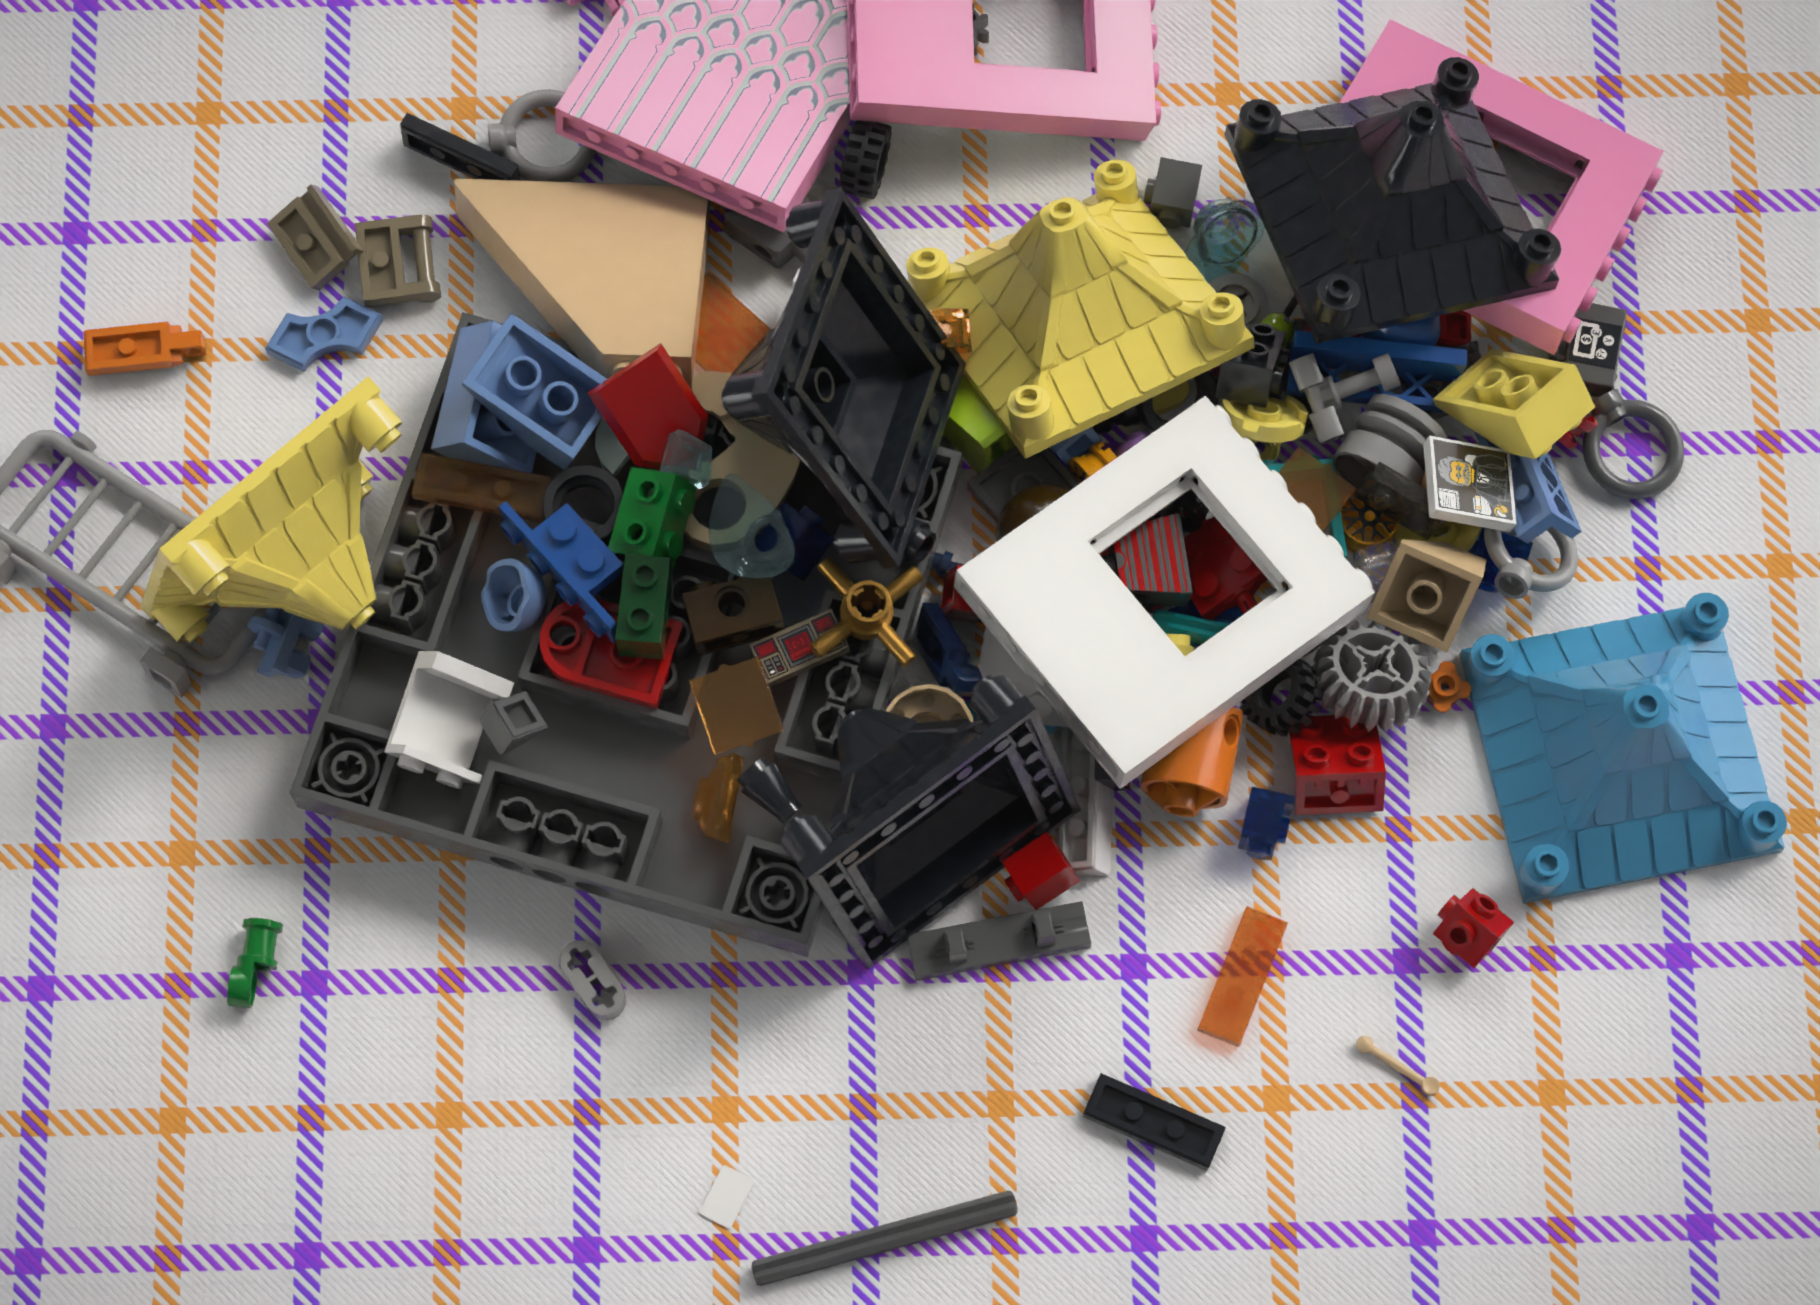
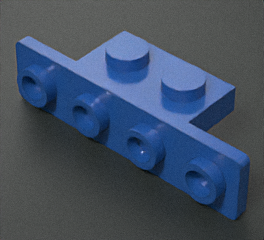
M506 501L499 505L498 508L503 520L499 526L510 542L514 545L521 542L530 553L527 554V558L533 567L542 576L549 573L558 582L555 585V589L571 607L576 603L586 613L583 616L585 623L597 637L600 638L605 634L613 644H616L617 623L596 601L594 596L623 574L624 564L568 503L533 530Z

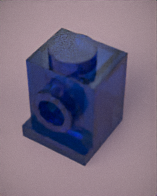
M1252 786L1238 848L1247 850L1246 854L1252 858L1272 860L1276 843L1285 844L1290 818L1282 817V815L1290 816L1295 796Z

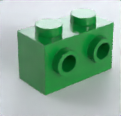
M631 467L608 548L622 561H625V554L668 557L671 559L672 570H674L676 560L683 549V535L688 517L695 507L697 487L674 473Z

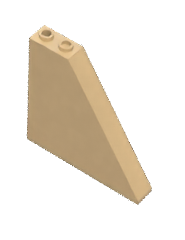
M455 178L456 211L459 220L583 363L608 379L661 343L692 390L710 226V200L678 186Z

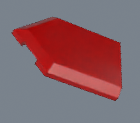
M661 343L587 393L635 466L691 475L697 471L708 415Z

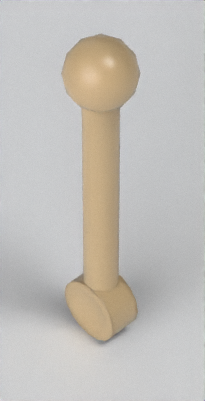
M1361 1036L1357 1039L1356 1047L1361 1053L1374 1055L1421 1086V1091L1425 1095L1433 1096L1439 1091L1440 1084L1436 1078H1424L1376 1047L1373 1040L1368 1036Z

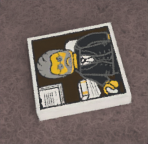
M1429 436L1423 443L1429 518L1511 532L1517 523L1510 453L1498 448Z

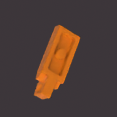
M168 321L85 330V371L88 376L172 368L184 364V358L206 355V339L201 330L182 332L180 325H170Z

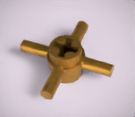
M831 557L822 561L817 569L841 595L843 600L840 606L841 621L809 644L815 656L818 658L823 657L852 635L854 638L863 641L878 638L903 668L914 661L916 655L890 625L894 614L893 603L924 580L921 572L915 566H912L886 587L872 580L860 581L854 584ZM860 604L861 609L867 612L875 606L878 612L873 614L872 618L862 617V613L856 607Z

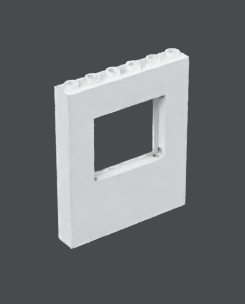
M1206 396L957 569L954 588L1120 789L1366 611L1375 593L1372 590V583L1368 576L1361 569H1354L1346 560L1344 551L1334 537L1326 536L1316 525L1312 511L1304 503H1297L1288 492V487L1283 477L1277 471H1270L1261 461L1259 452L1253 442L1246 437L1242 438L1232 427V422L1227 412L1219 405L1214 406ZM1193 479H1198V485L1194 483ZM1192 489L1277 591L1187 656H1184L1099 554ZM1285 582H1286L1287 585H1288V590H1287V591H1286V589L1282 586L1283 584H1285Z

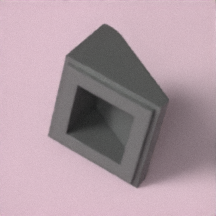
M526 691L490 703L480 717L482 727L500 755L512 751L543 733L548 728Z

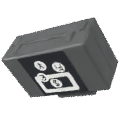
M1595 303L1591 304L1587 313L1579 310L1575 317L1582 321L1571 343L1566 342L1565 353L1559 354L1558 349L1555 355L1548 353V360L1576 365L1590 396L1600 397L1614 390L1623 332L1626 328L1627 310Z

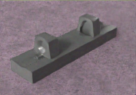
M1083 901L917 932L908 938L916 981L1091 948L1092 944ZM1033 923H1035L1037 943H1035V938L1033 934Z

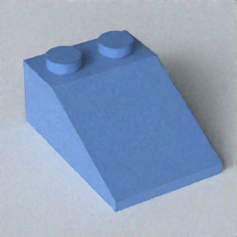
M511 313L461 386L529 447L561 469L566 470L602 418V415L587 393L603 383L607 378Z

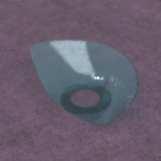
M736 474L727 475L716 494L710 515L709 540L711 550L717 562L726 571L741 577L768 578L784 572L795 562V548L785 520L771 502ZM765 525L774 526L778 533L776 546L769 552L759 551L755 544L757 532Z

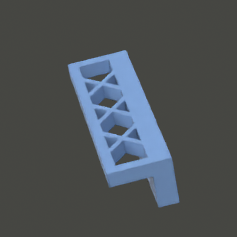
M1474 431L1479 445L1501 449ZM1549 453L1536 459L1510 454L1517 523L1514 530L1517 537L1528 544L1550 527H1554L1571 539L1581 533L1582 530Z

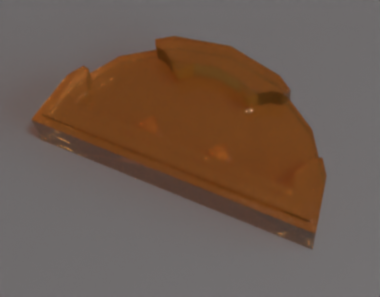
M735 753L720 757L716 761L719 765L712 770L707 779L701 777L693 797V817L699 821L701 829L704 831L703 834L713 840L725 843L729 842L739 783L736 780L741 776L744 761L743 757Z

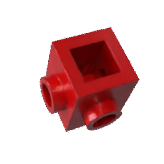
M1472 888L1461 899L1453 895L1437 914L1443 921L1433 934L1442 941L1447 951L1455 956H1460L1470 966L1475 968L1494 949L1514 922L1498 909L1494 900Z

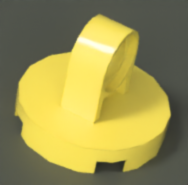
M1286 395L1285 401L1270 397L1266 408L1226 399L1222 401V408L1229 415L1232 427L1242 438H1248L1253 444L1259 441L1266 442V447L1260 454L1261 460H1277L1281 443L1296 440L1304 433L1308 411L1303 403L1290 395Z

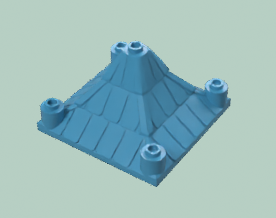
M1699 593L1694 595L1687 602L1686 606L1682 608L1528 637L1516 641H1508L1496 634H1487L1480 637L1473 644V647L1461 649L1459 656L1465 679L1471 685L1470 699L1523 904L1781 853L1784 850L1782 836L1787 827L1786 816L1777 804L1770 801L1767 786L1758 760L1757 750L1748 724L1747 714L1723 631L1729 618L1728 608L1719 596L1712 593Z

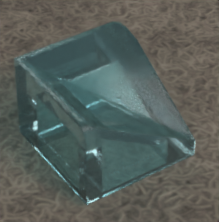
M678 429L669 434L660 471L677 474L697 487V489L708 486L711 477L712 447L690 433Z

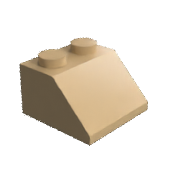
M1401 540L1366 618L1447 653L1483 579L1486 559L1447 542Z

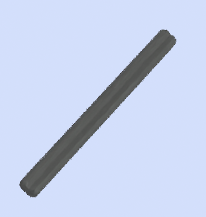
M1008 1190L757 1259L752 1262L751 1268L756 1284L762 1286L1009 1218L1017 1214L1018 1207L1013 1192Z

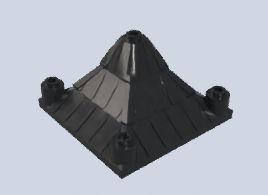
M1450 57L1443 60L1438 66L1433 83L1419 85L1411 89L1405 88L1386 92L1378 96L1372 95L1358 98L1345 103L1316 107L1313 110H1302L1282 116L1277 106L1270 101L1253 99L1241 107L1237 122L1227 124L1224 133L1225 138L1316 344L1556 289L1560 280L1555 270L1562 250L1560 241L1547 230L1533 229L1526 212L1523 210L1521 201L1507 176L1504 165L1493 147L1494 144L1472 100L1478 84L1479 73L1474 64L1467 59Z
M839 187L826 190L821 201L799 204L791 209L786 220V232L790 240L797 247L808 249L804 264L801 266L793 292L775 328L770 329L754 346L727 380L722 391V404L730 416L738 423L787 453H794L824 484L836 502L841 505L850 519H845L840 523L834 536V544L837 552L847 563L878 560L884 569L900 566L966 363L843 189Z
M988 675L975 684L972 689L973 695L970 700V706L980 718L972 723L969 719L917 723L914 719L874 708L856 709L847 714L841 721V727L837 732L840 771L843 781L830 819L832 827L828 829L817 815L806 816L802 814L789 821L784 828L785 834L781 840L782 846L806 876L832 916L833 925L867 970L907 941L911 935L919 932L1005 868L1002 861L1044 833L1050 834L1081 811L1037 709L1026 695H1021L1005 675H998L996 677Z

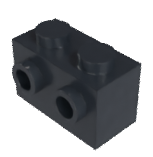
M1245 323L1246 328L1254 336V349L1221 364L1215 397L1266 408L1271 393L1279 394L1283 374H1286L1290 349L1283 348L1286 332L1275 330L1274 327L1264 323L1253 325Z

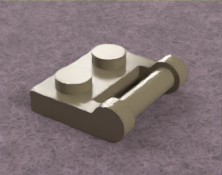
M422 214L355 223L356 240L364 251L361 255H358L365 307L410 301L426 303L434 302L441 298L440 284L435 281L430 241V234L433 232L431 216ZM400 236H413L418 282H405Z

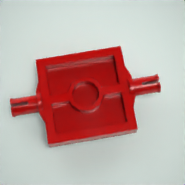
M1183 509V516L1185 518L1191 519L1192 517L1190 516V514L1185 509ZM1215 516L1208 520L1205 518L1198 531L1189 533L1184 538L1193 591L1191 599L1204 619L1213 620L1225 610L1237 606L1244 615L1257 605L1253 595L1261 584L1268 579Z

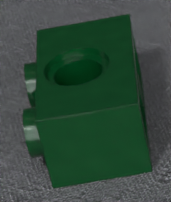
M625 554L615 637L619 656L664 660L673 583V570L670 558Z

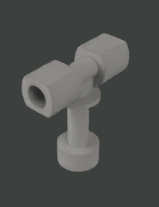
M1313 353L1289 362L1300 393L1305 392L1313 412L1309 417L1320 445L1345 436L1336 414V410L1343 408L1341 399L1379 384L1382 385L1384 392L1401 386L1389 353L1372 359L1375 368L1336 383L1333 382L1331 375L1325 378L1322 377Z

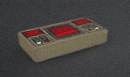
M832 609L750 644V650L768 688L850 652L846 639L821 658L816 657L809 647L810 643L838 623Z

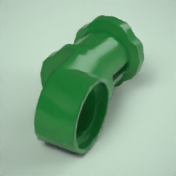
M263 918L243 920L242 927L246 929L243 955L238 956L237 965L233 966L230 972L227 992L228 1006L252 1008L259 970L271 971L277 969L278 962L274 960L277 934L282 933L283 924Z

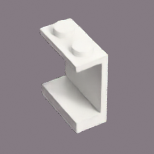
M419 651L384 753L399 758L397 765L406 770L423 774L425 768L437 773L436 781L450 787L461 789L463 783L480 784L483 775L469 770L483 730L480 717L489 704L492 703L493 699H504L510 696L514 682L439 651Z

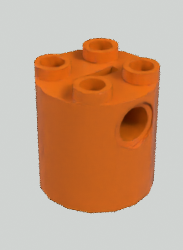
M1232 707L1144 771L1140 785L1141 790L1166 812L1182 817L1198 816V812L1201 809H1215L1225 806L1230 791L1243 711Z

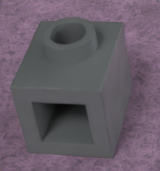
M1160 158L1156 180L1149 178L1147 180L1144 203L1151 205V213L1156 216L1164 227L1177 229L1181 226L1190 228L1202 165Z

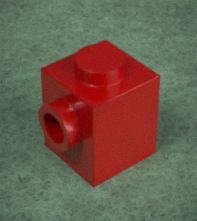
M1047 832L1002 861L1010 874L1004 881L1018 902L1026 899L1035 910H1038L1081 881L1060 846Z

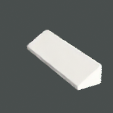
M1061 727L1060 763L1081 811L1058 827L1057 844L1077 875H1110L1113 790L1094 779L1095 758L1069 727Z

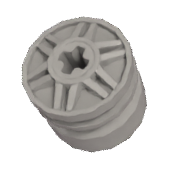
M1375 394L1366 405L1365 412H1362L1356 421L1358 430H1351L1332 457L1333 463L1342 477L1356 489L1373 487L1383 490L1394 499L1398 508L1408 507L1421 487L1422 477L1425 472L1423 443L1429 436L1448 439L1447 434L1433 418L1412 403L1392 395Z

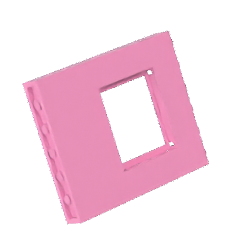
M847 0L850 120L1145 141L1154 126L1159 125L1161 119L1160 101H1155V88L1159 81V64L1153 62V50L1156 47L1158 33L1157 26L1151 24V12L1154 9L1155 0H1083L1086 71L974 63L972 0Z
M1390 19L1340 103L1433 83L1438 66L1443 60L1450 57L1467 59L1474 64L1479 73L1478 84L1472 100L1477 111L1485 115L1482 123L1485 125L1490 138L1575 178L1547 231L1557 237L1562 249L1555 266L1560 279L1556 289L1463 310L1555 355L1562 340L1570 344L1582 321L1575 317L1578 311L1588 312L1598 292V289L1592 287L1595 280L1604 282L1615 261V259L1609 257L1611 250L1620 252L1631 231L1630 228L1625 227L1628 219L1635 223L1638 220L1647 202V199L1641 197L1644 190L1652 193L1663 172L1662 169L1656 167L1663 150ZM1577 160L1584 162L1582 169L1575 166Z

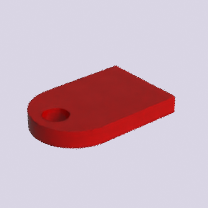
M595 598L617 623L619 604ZM563 602L549 613L540 631V649L547 668L556 678L575 687L657 710L684 630L682 622L668 619L664 660L619 656L616 644H613L605 634L600 638L597 637L587 626L583 619L586 613L577 603L571 607L566 602ZM561 626H569L576 631V637L569 645L559 646L551 640L555 629Z

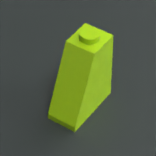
M962 374L943 435L958 452H962V456L977 473H980L1001 455L1012 449L1015 444L965 375Z

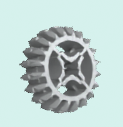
M1358 621L1350 629L1344 626L1323 641L1320 649H1317L1313 660L1315 662L1313 669L1316 671L1315 675L1318 676L1315 688L1324 693L1322 708H1334L1335 720L1344 716L1349 719L1351 728L1357 723L1364 724L1368 733L1375 725H1379L1385 732L1393 724L1402 728L1404 723L1408 721V718L1414 719L1428 697V688L1431 682V672L1427 670L1428 658L1419 656L1420 644H1407V635L1397 636L1393 634L1392 629L1389 627L1385 630L1378 629L1375 621L1368 625L1367 628H1364Z

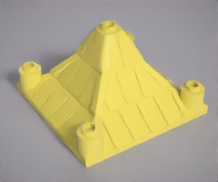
M1110 160L1097 167L1094 172L1096 194L1082 200V202L1068 197L1054 200L1040 209L1017 233L1007 235L988 244L985 248L978 249L957 259L953 263H949L947 255L942 250L936 248L919 249L907 259V281L965 361L966 365L963 374L1025 459L1254 349V336L1245 326L1244 307L1241 300L1230 293H1216L1212 286L1207 283L1204 276L1192 261L1187 258L1184 251L1171 238L1168 231L1140 198L1134 166L1127 161Z
M369 376L159 548L140 608L151 620L157 619L177 642L185 638L191 643L209 628V624L205 620L209 617L210 613L204 605L215 602L219 606L283 608L285 612L342 630L350 624L357 630L376 613L371 607L377 600L363 536L360 534V503L374 489L369 484L374 476L359 460L362 447L368 452L377 448L382 453L401 437V433L397 428L402 424V421L379 397L380 388Z

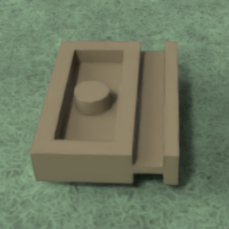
M311 184L307 187L308 191L301 197L297 196L273 217L267 225L310 287L320 291L350 264L349 261L356 254L361 255L364 251L321 189Z

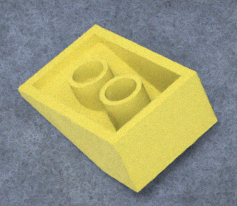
M1497 349L1488 351L1468 368L1463 375H1460L1433 398L1438 408L1505 452L1532 459L1548 453L1552 445L1567 431L1578 427L1582 422V418L1595 408L1576 365Z

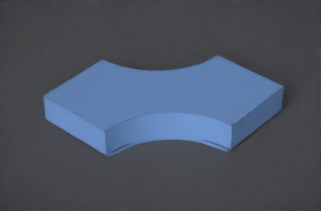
M343 297L331 310L317 316L301 317L286 313L265 350L268 355L305 372L316 359L331 352L350 351L363 355L382 324L383 317L382 314L347 297Z

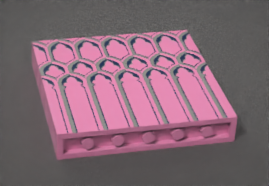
M624 0L556 106L555 133L774 229L785 232L786 220L791 209L802 203L851 121L847 1Z

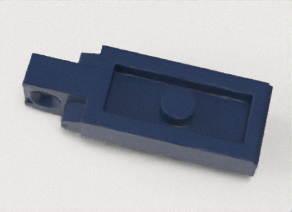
M922 603L912 638L913 644L939 686L949 687L954 693L958 694L959 692H972L975 684L983 678L979 667L968 663L970 653L939 604Z

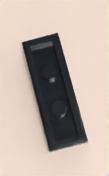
M406 113L400 123L403 144L409 149L473 179L520 181L519 165L409 113Z
M1100 1073L1082 1116L1206 1171L1210 1167L1226 1129L1225 1126Z

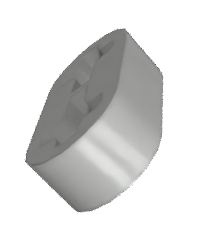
M576 940L567 944L560 954V966L565 978L587 1010L600 1020H611L618 1017L626 1005V995L621 983L598 950L587 941ZM575 953H579L582 957L592 956L587 962L593 975L586 978L578 967L573 970L570 969L574 964L572 956ZM599 982L607 993L613 990L617 992L612 997L614 1001L612 1007L607 1008L604 1004L594 1005L598 1000L597 993L593 988L596 983Z

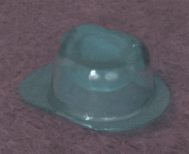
M1227 197L1226 199L1209 202L1197 214L1193 226L1194 236L1184 253L1204 276L1207 283L1220 275L1234 273L1263 236L1265 226L1255 204L1248 200H1233L1231 197Z

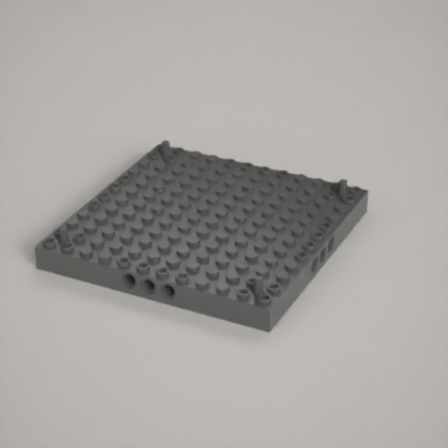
M462 312L370 568L377 599L371 607L376 613L357 630L351 624L349 626L290 790L292 799L296 806L301 809L808 957L824 904L806 876L782 846L781 840L785 834L784 828L789 821L802 814L806 816L817 815L828 829L832 827L830 819L843 781L840 771L837 734L841 727V721L847 714L856 709L874 708L886 711L900 663L878 638L863 641L850 635L846 638L850 647L849 653L768 688L750 650V644L754 642L698 657L684 608L682 593L690 592L692 586L702 582L713 581L716 584L731 581L735 575L743 571L757 570L759 573L769 571L783 618V626L786 629L829 609H832L837 622L841 621L840 606L843 598L817 569L819 564L828 557L834 560L854 584L860 581L872 580L886 587L909 568L915 566L921 572L924 580L893 603L894 614L890 625L907 644L962 471V452L938 447L915 519L930 525V530L936 534V541L930 553L919 563L902 559L899 567L886 569L881 566L878 560L847 563L835 548L834 536L840 523L850 518L824 484L802 461L795 481L777 514L750 542L738 550L713 553L694 546L684 534L683 549L676 560L673 570L668 618L682 622L684 630L658 708L655 710L566 684L550 672L543 660L540 649V631L549 613L565 601L555 589V585L558 582L549 573L544 576L541 575L546 587V603L542 614L531 627L521 632H505L492 627L486 618L481 602V592L486 585V575L489 567L497 561L508 558L519 560L533 567L527 558V554L530 553L521 542L514 545L502 532L499 524L503 520L498 506L506 501L532 530L544 521L542 498L547 485L558 473L564 470L538 452L536 453L531 476L525 477L465 466L431 449L460 328L492 321ZM546 336L548 339L562 347L564 350H566L567 352L581 360L565 341ZM707 414L708 420L697 470L715 459L736 441L723 423L711 414ZM602 418L568 468L592 465L603 469L595 449L596 430ZM629 459L615 478L619 481L624 491L631 467L667 473L674 472L635 466L632 460ZM674 473L679 475L683 479H686L688 476H690L685 474ZM719 486L710 488L700 495L695 502L693 515L698 523L708 529H727L739 522L745 513L747 503L741 493L733 488ZM581 487L568 492L559 506L560 509L568 503L592 531L603 527L611 514V503L607 495L593 487ZM623 574L597 593L594 598L619 604ZM728 603L722 607L720 612L725 616L734 617L739 615L744 607L738 603ZM860 604L856 607L862 613V617L872 618V615L878 612L875 606L867 612L861 609ZM569 626L558 627L552 633L551 640L559 646L569 645L574 641L576 631ZM419 651H439L514 682L510 696L526 691L548 726L547 730L502 755L498 753L483 728L469 769L483 775L481 783H463L461 789L437 782V773L425 768L423 774L401 768L397 765L399 758L384 753ZM762 756L769 763L775 762L795 798L802 805L784 824L741 793L743 787L736 781Z

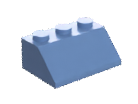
M492 320L460 328L431 449L465 466L525 477L531 476L537 451L529 447L461 386L502 325Z

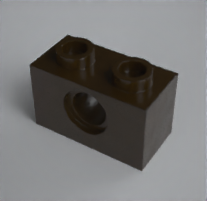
M757 570L743 571L735 575L731 581L716 584L713 581L702 582L692 586L690 592L682 593L684 608L698 657L759 641L784 630L783 618L769 571L761 573ZM728 603H738L744 607L743 611L734 617L725 616L720 612L722 607Z

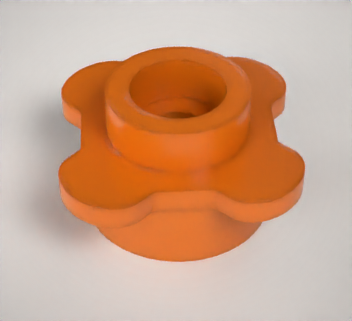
M1444 661L1440 663L1438 670L1431 674L1427 699L1433 704L1436 711L1448 712L1451 706L1459 699L1469 697L1471 685L1459 677L1456 673L1455 664ZM1446 683L1449 689L1442 690L1441 684Z

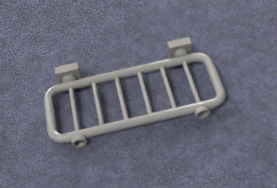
M39 430L24 438L0 467V495L38 449L51 447L66 456V458L12 526L7 529L0 524V581L7 585L16 574L17 570L10 557L14 553L165 651L164 654L150 647L140 659L145 674L180 698L184 696L192 685L186 670L187 666L204 675H219L232 669L256 640L257 634L247 627L249 620L220 656L208 658L191 648L196 640L191 643L187 640L184 643L182 641L177 642L168 632L156 625L157 619L151 620L149 618L148 620L121 603L126 594L155 559L159 548L170 540L177 529L182 530L195 518L93 454V451L97 448L96 444L79 431H76L71 438H68L53 430ZM73 462H75L101 480L44 552H42L16 534ZM110 484L136 502L81 572L76 574L51 556L107 485ZM144 506L171 524L114 597L87 581L86 578ZM215 602L209 609L210 615L205 621L210 624L223 606H219ZM257 608L251 617L264 618L267 608Z

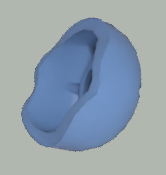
M512 558L502 559L492 564L487 571L486 585L481 592V602L488 622L495 629L505 632H521L528 629L538 620L546 603V587L540 573L532 566Z

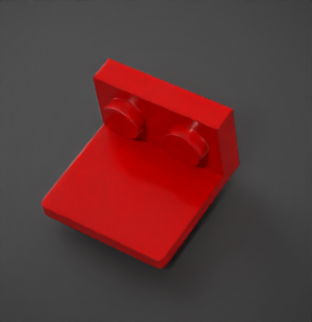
M1309 715L1308 717L1313 722L1308 727L1299 723L1301 732L1293 734L1288 731L1295 769L1293 795L1295 815L1380 812L1384 810L1386 768L1377 725L1368 733L1365 725L1362 723H1357L1351 728L1349 719L1344 716L1335 720V715Z

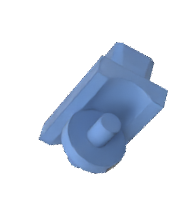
M267 608L264 618L251 617L247 627L257 634L253 647L264 651L257 672L266 677L278 674L295 679L304 677L310 665L311 656L294 649L298 636L310 642L316 641L321 635L325 624L285 612L283 608L280 610L278 608Z

